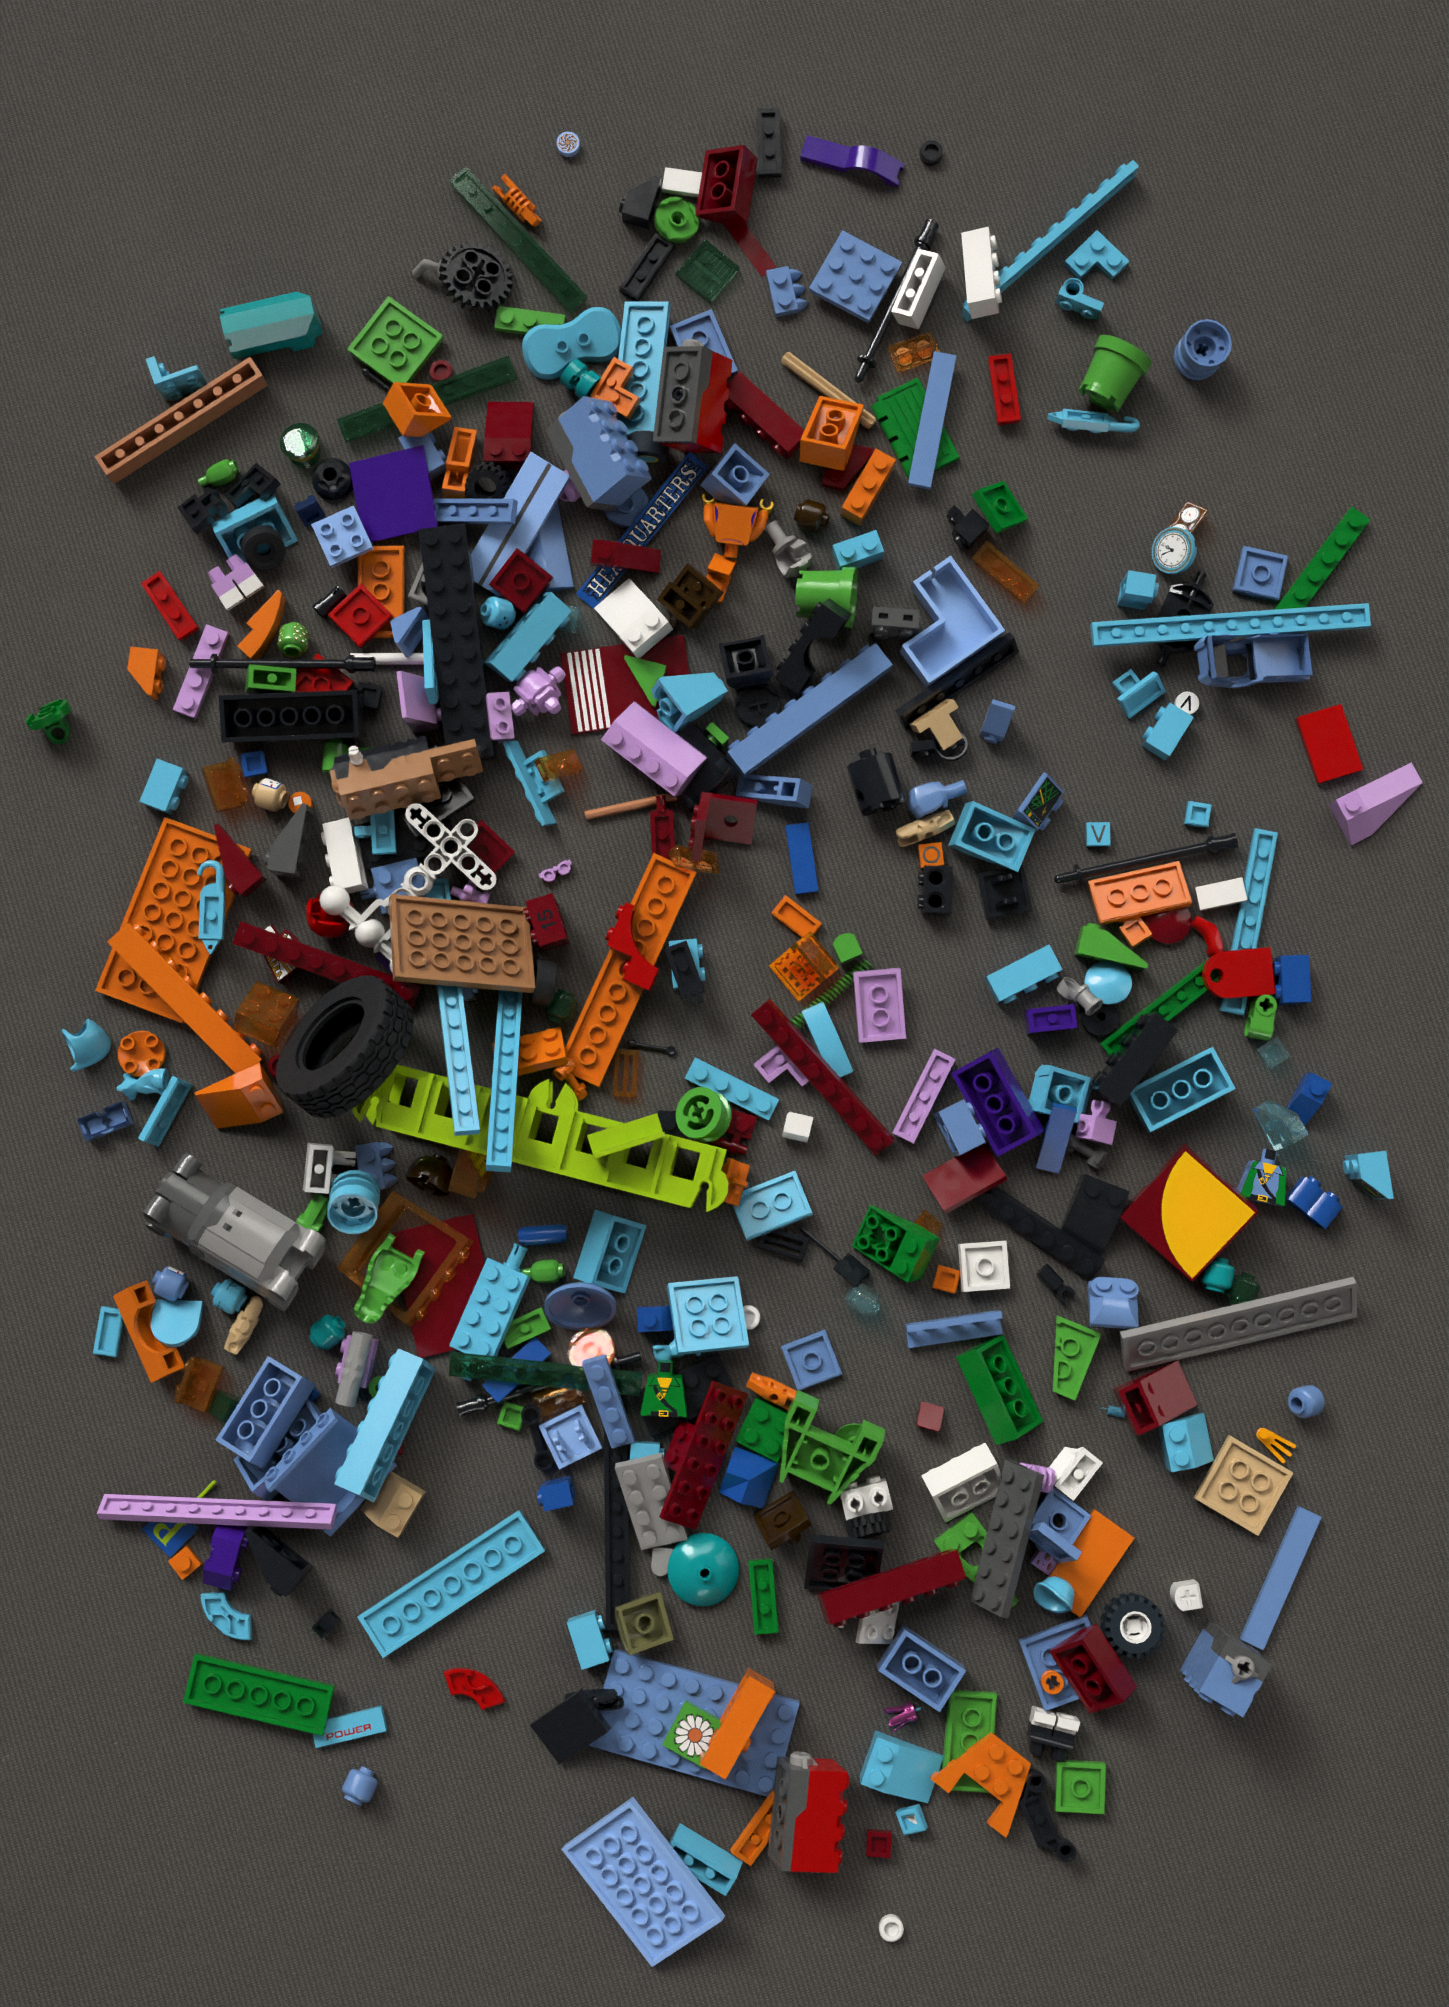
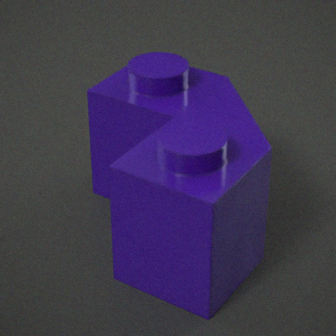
M216 1526L210 1543L212 1546L210 1557L205 1561L203 1569V1584L231 1591L234 1582H239L242 1574V1568L239 1567L240 1555L243 1548L247 1549L249 1546L244 1533L248 1526Z

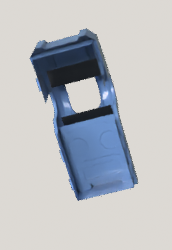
M1270 633L1249 636L1235 642L1227 641L1239 635H1207L1194 645L1198 655L1200 671L1198 681L1207 686L1241 688L1257 683L1305 682L1313 675L1308 634ZM1226 655H1243L1247 660V672L1241 677H1229Z

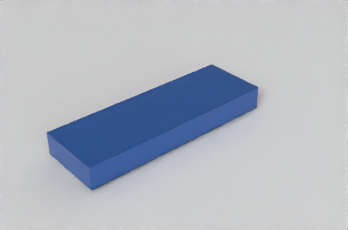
M809 822L785 825L795 895L818 892Z
M1053 1103L1036 1162L1037 1169L1055 1173L1060 1172L1077 1108Z
M533 1337L490 1377L482 1387L499 1404L539 1367L551 1353L536 1337Z

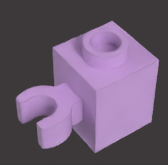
M1093 1100L1091 1104L1092 1115L1080 1114L1075 1137L1112 1145L1117 1121L1106 1119L1111 1104L1105 1101Z

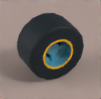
M634 431L628 435V440H632L638 447L636 452L638 459L643 460L647 465L662 464L667 461L669 447L653 442L654 431Z

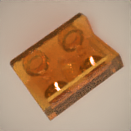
M233 757L228 758L226 762L202 768L216 813L244 806L249 794L246 785H243L240 779V766L238 763H235Z
M191 1357L184 1366L183 1372L185 1374L182 1382L175 1389L176 1397L174 1402L208 1412L225 1366L202 1357Z

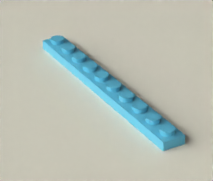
M1134 160L1127 165L1122 164L1116 170L1114 177L1110 180L1108 178L1105 179L1094 194L1089 193L1085 196L1077 209L1074 207L1070 209L1061 223H1054L1047 231L1048 234L1045 237H1038L1031 244L1030 250L1026 253L1024 251L1021 252L1009 268L1007 266L999 271L1001 284L997 285V289L1000 288L1001 293L1129 183L1136 176L1139 165ZM966 300L963 304L961 316L966 322H969L972 318Z
M499 990L486 1171L511 1172L522 992Z

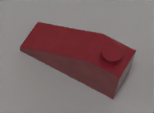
M593 539L590 566L659 574L661 550L615 541Z
M217 823L214 825L225 877L230 882L227 886L236 896L240 893V895L246 898L267 879L226 830Z

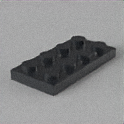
M395 815L397 854L373 855L371 837L359 839L367 871H370L371 868L400 861L427 857L435 849V846L424 836L417 840L400 815ZM450 818L442 824L451 832L453 826ZM371 822L358 824L356 826H371ZM438 826L427 834L433 838L437 837L441 829ZM453 840L447 841L444 845V850L446 852L451 851L457 843Z
M719 1353L674 1373L683 1376L687 1417L642 1416L651 1437L677 1426L680 1419L688 1421L697 1417L712 1381L734 1388ZM646 1387L632 1392L640 1413Z

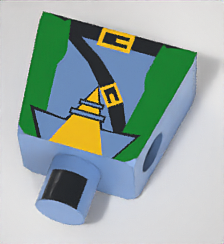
M1263 1149L1260 1162L1255 1160L1248 1161L1237 1190L1249 1200L1275 1206H1285L1286 1168L1275 1165L1277 1151Z

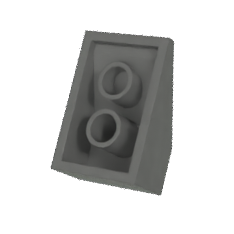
M302 803L271 845L270 852L266 853L265 866H267V870L276 876L304 880L316 815V812L307 804Z

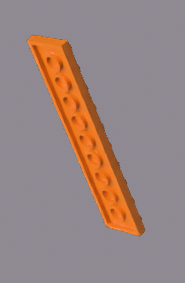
M653 853L631 901V904L636 906L633 917L635 943L643 957L653 966H655L697 874V872L686 867L682 868L677 863ZM610 948L565 1047L567 1058L571 1059L576 1065V1068L572 1071L573 1075L598 1087L601 1086L645 989L623 979L625 975L621 973L623 966L627 960L631 961L632 957L613 948Z

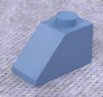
M993 699L987 710L979 736L984 737V740L990 743H1002L1015 706Z

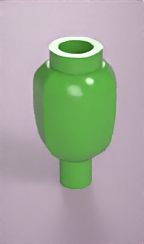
M225 459L209 467L206 475L199 478L198 482L202 488L209 484L221 486L234 480L236 474L240 473V469L235 460L229 461Z
M553 1259L535 1262L531 1268L521 1269V1272L530 1276L537 1283H556L560 1278L565 1277L564 1263L559 1264L558 1261Z

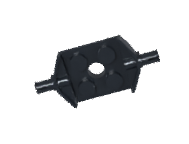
M1197 572L1194 582L1191 584L1172 585L1157 618L1175 617L1180 611L1186 612L1188 616L1210 614L1214 604L1210 596L1202 590V584L1207 575L1203 573L1201 576L1202 572ZM1197 640L1156 643L1161 649L1156 664L1159 665L1161 663L1160 666L1165 667L1169 655L1191 653Z

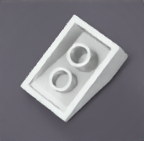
M629 578L594 608L636 658L643 656L673 630L669 621Z

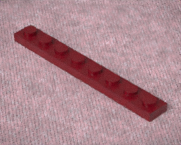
M240 921L232 943L341 983L359 976L370 975L378 977L408 1002L411 1008L415 1004L421 985L415 983L393 981V975Z
M770 998L751 1014L754 1020L875 1155L894 1142L895 1138Z

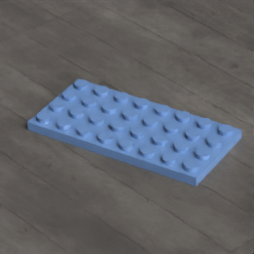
M614 1648L603 1689H615L618 1693L617 1695H620L625 1701V1705L620 1709L600 1712L611 1729L588 1746L768 1797L775 1786L777 1757L786 1756L800 1702L777 1694L774 1695L749 1737L752 1739L749 1748L745 1753L741 1751L725 1780L707 1768L704 1769L666 1748L662 1743L685 1700L720 1719L739 1684L640 1655L632 1654L629 1656L626 1651Z

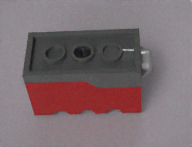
M695 339L684 340L680 347L663 348L653 442L682 453H722L724 437L721 434V428L726 422L724 402L728 400L729 389L726 385L727 378L731 377L732 359L704 347L701 341Z
M800 1751L793 1752L790 1757H777L768 1857L780 1871L838 1873V1865L842 1862V1851L838 1849V1844L845 1834L844 1825L840 1824L841 1816L846 1814L847 1801L843 1798V1791L849 1787V1775L834 1759L812 1758L809 1753Z

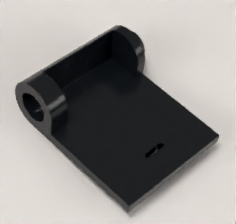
M690 722L680 732L679 736L707 757L683 791L685 806L694 812V806L699 805L702 792L717 794L738 772V769Z

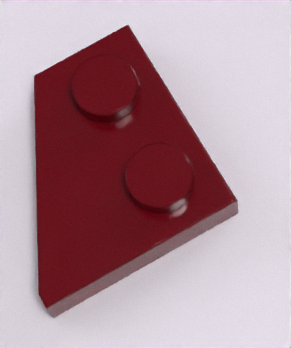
M853 444L852 452L844 471L825 467L822 487L844 491L872 456L875 448Z

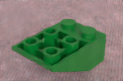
M870 1205L852 1247L908 1283L922 1279L940 1238L918 1224Z

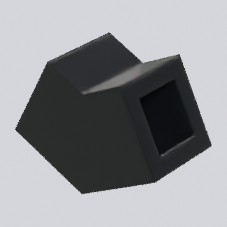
M330 1608L315 1623L312 1629L322 1639L341 1619Z

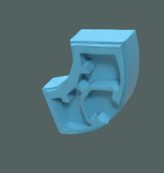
M226 1591L200 1594L202 1607L207 1618L223 1634L239 1640L252 1639L251 1614L241 1613L233 1608L228 1601Z

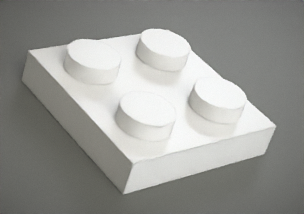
M1007 1241L958 1244L962 1292L1010 1289Z

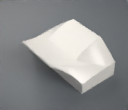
M1064 1447L1049 1467L1056 1471L1054 1486L1074 1501L1103 1462L1084 1447L1078 1449Z

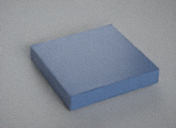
M1243 546L1232 592L1278 602L1289 556Z
M825 1329L781 1346L794 1383L799 1391L842 1375Z

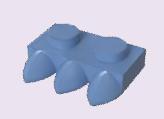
M788 266L766 271L776 317L798 313L809 304L804 299L796 298L804 292L805 287L800 284H792L801 277L802 272L789 269Z
M385 1142L356 1145L358 1170L373 1176L380 1185V1190L392 1187L398 1181V1178L384 1173L391 1170L396 1165V1162L382 1157L389 1154L393 1146Z

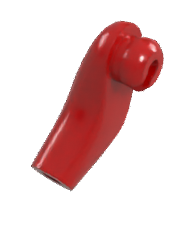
M1196 915L1191 922V926L1204 937L1208 947L1206 950L1207 955L1211 957L1216 953L1223 952V941L1216 925Z

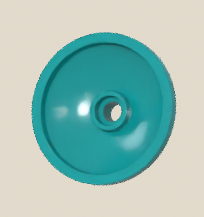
M711 1533L692 1534L688 1536V1540L680 1541L670 1555L667 1567L669 1583L676 1595L691 1605L711 1606L728 1597L738 1581L739 1562L736 1553L731 1545L720 1536ZM702 1569L709 1570V1574L705 1577L701 1576L700 1572Z

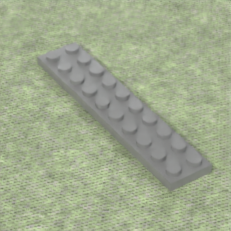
M1354 1277L1121 1331L1123 1366L1125 1371L1128 1372L1357 1318V1283Z

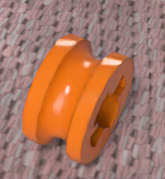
M1047 1670L1041 1676V1685L1047 1693L1057 1694L1062 1690L1064 1681L1057 1671ZM1050 1676H1055L1058 1682L1057 1686L1053 1685L1054 1688H1049V1684L1046 1682L1048 1677L1051 1679Z

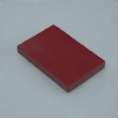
M985 1143L958 1155L922 1176L945 1214L1007 1180L1005 1173Z

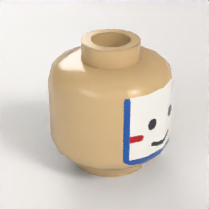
M264 778L259 784L256 783L254 785L252 796L258 807L276 812L286 806L289 792L286 791L283 783Z

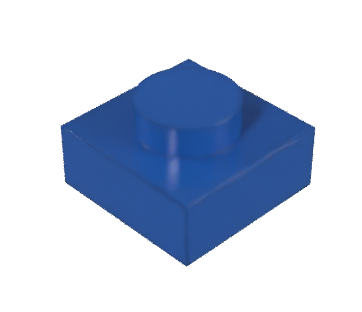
M264 750L240 754L245 778L269 774Z

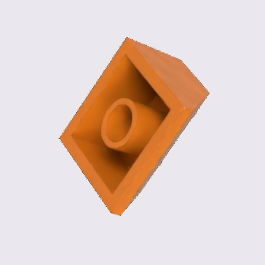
M394 382L383 401L385 408L403 436L422 437L447 423L452 418L432 385Z

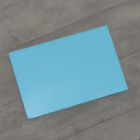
M796 1171L744 1190L739 1206L733 1205L747 1241L813 1215Z

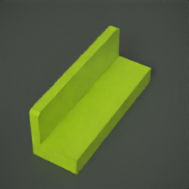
M655 1113L589 1134L587 1138L593 1157L596 1159L665 1137V1132L662 1130L658 1114Z

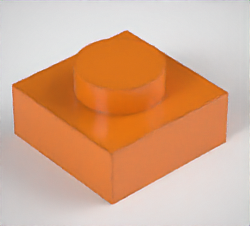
M190 1545L184 1547L168 1561L182 1580L203 1564Z

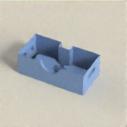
M120 1101L103 1108V1114L93 1112L78 1118L77 1121L85 1141L95 1140L134 1124L126 1102Z

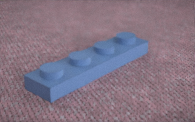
M434 499L438 524H515L518 501L515 499Z
M606 1354L583 1360L582 1366L611 1448L634 1443L635 1437Z

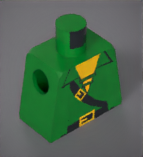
M658 1361V1374L651 1373L648 1375L641 1416L687 1417L683 1376L681 1374H672L673 1361Z

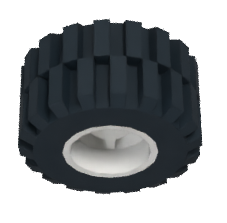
M1129 1592L1128 1595L1125 1593L1119 1594V1598L1113 1597L1111 1599L1112 1603L1110 1605L1106 1604L1104 1607L1106 1609L1105 1614H1101L1103 1623L1100 1625L1104 1636L1112 1648L1126 1657L1142 1658L1141 1655L1143 1654L1146 1656L1151 1655L1150 1651L1152 1649L1156 1651L1159 1648L1158 1642H1163L1164 1640L1162 1632H1166V1627L1163 1625L1165 1619L1160 1613L1161 1610L1151 1600L1141 1594L1137 1595L1136 1593Z

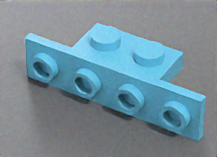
M518 741L503 742L506 749L505 754L515 768V775L525 789V796L535 810L537 821L542 826L555 825L557 822L547 802L565 791L546 751L540 750L526 759Z

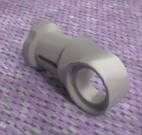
M1064 977L1057 985V991L1063 997L1078 1002L1085 1009L1087 1016L1094 1014L1103 1004V1000L1096 998L1087 984L1080 986L1072 978Z

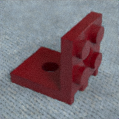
M702 792L699 805L694 806L691 821V836L688 845V851H692L691 861L701 862L705 838L751 845L757 800ZM733 815L737 818V821L730 823L725 817Z

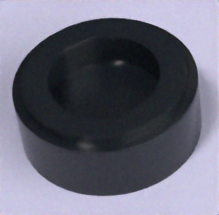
M926 141L920 148V159L926 165H936L942 158L943 149L937 141Z

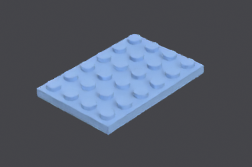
M634 1797L570 1840L561 1849L651 1967L720 1923L725 1917L718 1905Z

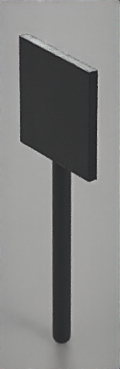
M804 1227L800 1228L801 1232L838 1262L833 1269L852 1286L856 1287L870 1272L867 1267L850 1253L841 1259Z

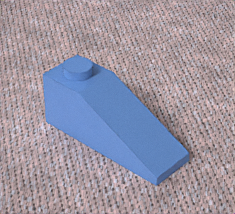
M739 774L735 796L788 807L809 808L813 785L800 778L749 774L743 779Z

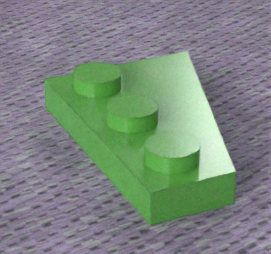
M1058 1315L1056 1319L1053 1392L1076 1400L1101 1333Z

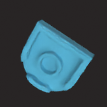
M155 1299L156 1304L154 1305L151 1318V1330L154 1337L162 1345L180 1347L197 1335L203 1313V1301Z

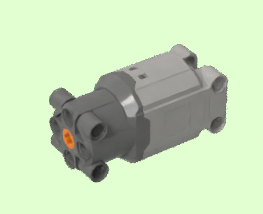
M184 1153L172 1172H168L160 1181L155 1191L156 1195H154L142 1212L143 1218L147 1220L145 1226L161 1237L167 1233L190 1247L191 1253L265 1297L276 1308L286 1311L299 1290L297 1279L305 1267L314 1269L325 1252L326 1239L318 1232L310 1228H304L230 1182L224 1184L200 1169L203 1164L198 1159Z

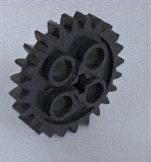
M471 240L470 245L467 246L462 241L460 247L454 244L453 249H448L446 255L442 258L439 272H441L439 280L443 281L441 288H448L446 296L453 295V303L460 301L461 308L468 305L469 311L472 312L473 308L477 307L478 312L481 313L483 307H485L490 312L492 306L498 309L500 303L504 304L506 298L510 295L513 286L511 281L513 273H509L511 266L504 265L506 257L499 258V250L494 253L491 252V245L485 249L483 248V242L475 246L474 241ZM480 262H484L480 275L472 291L469 292L468 288Z

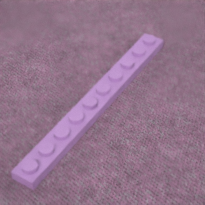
M104 1494L97 1515L99 1519L332 1530L338 1508L336 1504Z

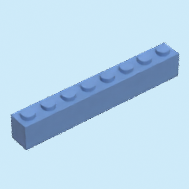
M876 643L871 647L869 645L864 646L857 652L858 656L856 658L845 660L839 665L840 669L834 674L832 672L827 673L821 678L820 681L822 683L816 687L813 685L808 687L802 693L803 696L800 699L789 701L784 706L785 710L777 714L775 712L765 720L766 724L762 727L755 726L746 734L747 738L741 742L739 739L733 742L728 747L727 758L738 769L743 779L887 674L893 664Z

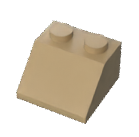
M391 1471L385 1478L375 1502L373 1503L366 1499L361 1511L378 1527L398 1538L405 1530L426 1491Z

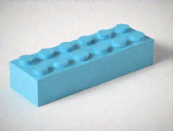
M398 1349L396 1354L394 1353L388 1363L389 1369L386 1375L379 1381V1390L375 1398L369 1402L366 1418L360 1422L357 1428L358 1435L354 1443H351L346 1452L347 1458L335 1475V1485L373 1503L436 1371V1368L424 1359L401 1349Z

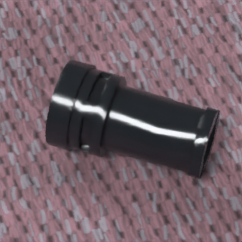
M336 585L333 590L323 599L320 598L312 607L323 619H326L332 609L347 595Z

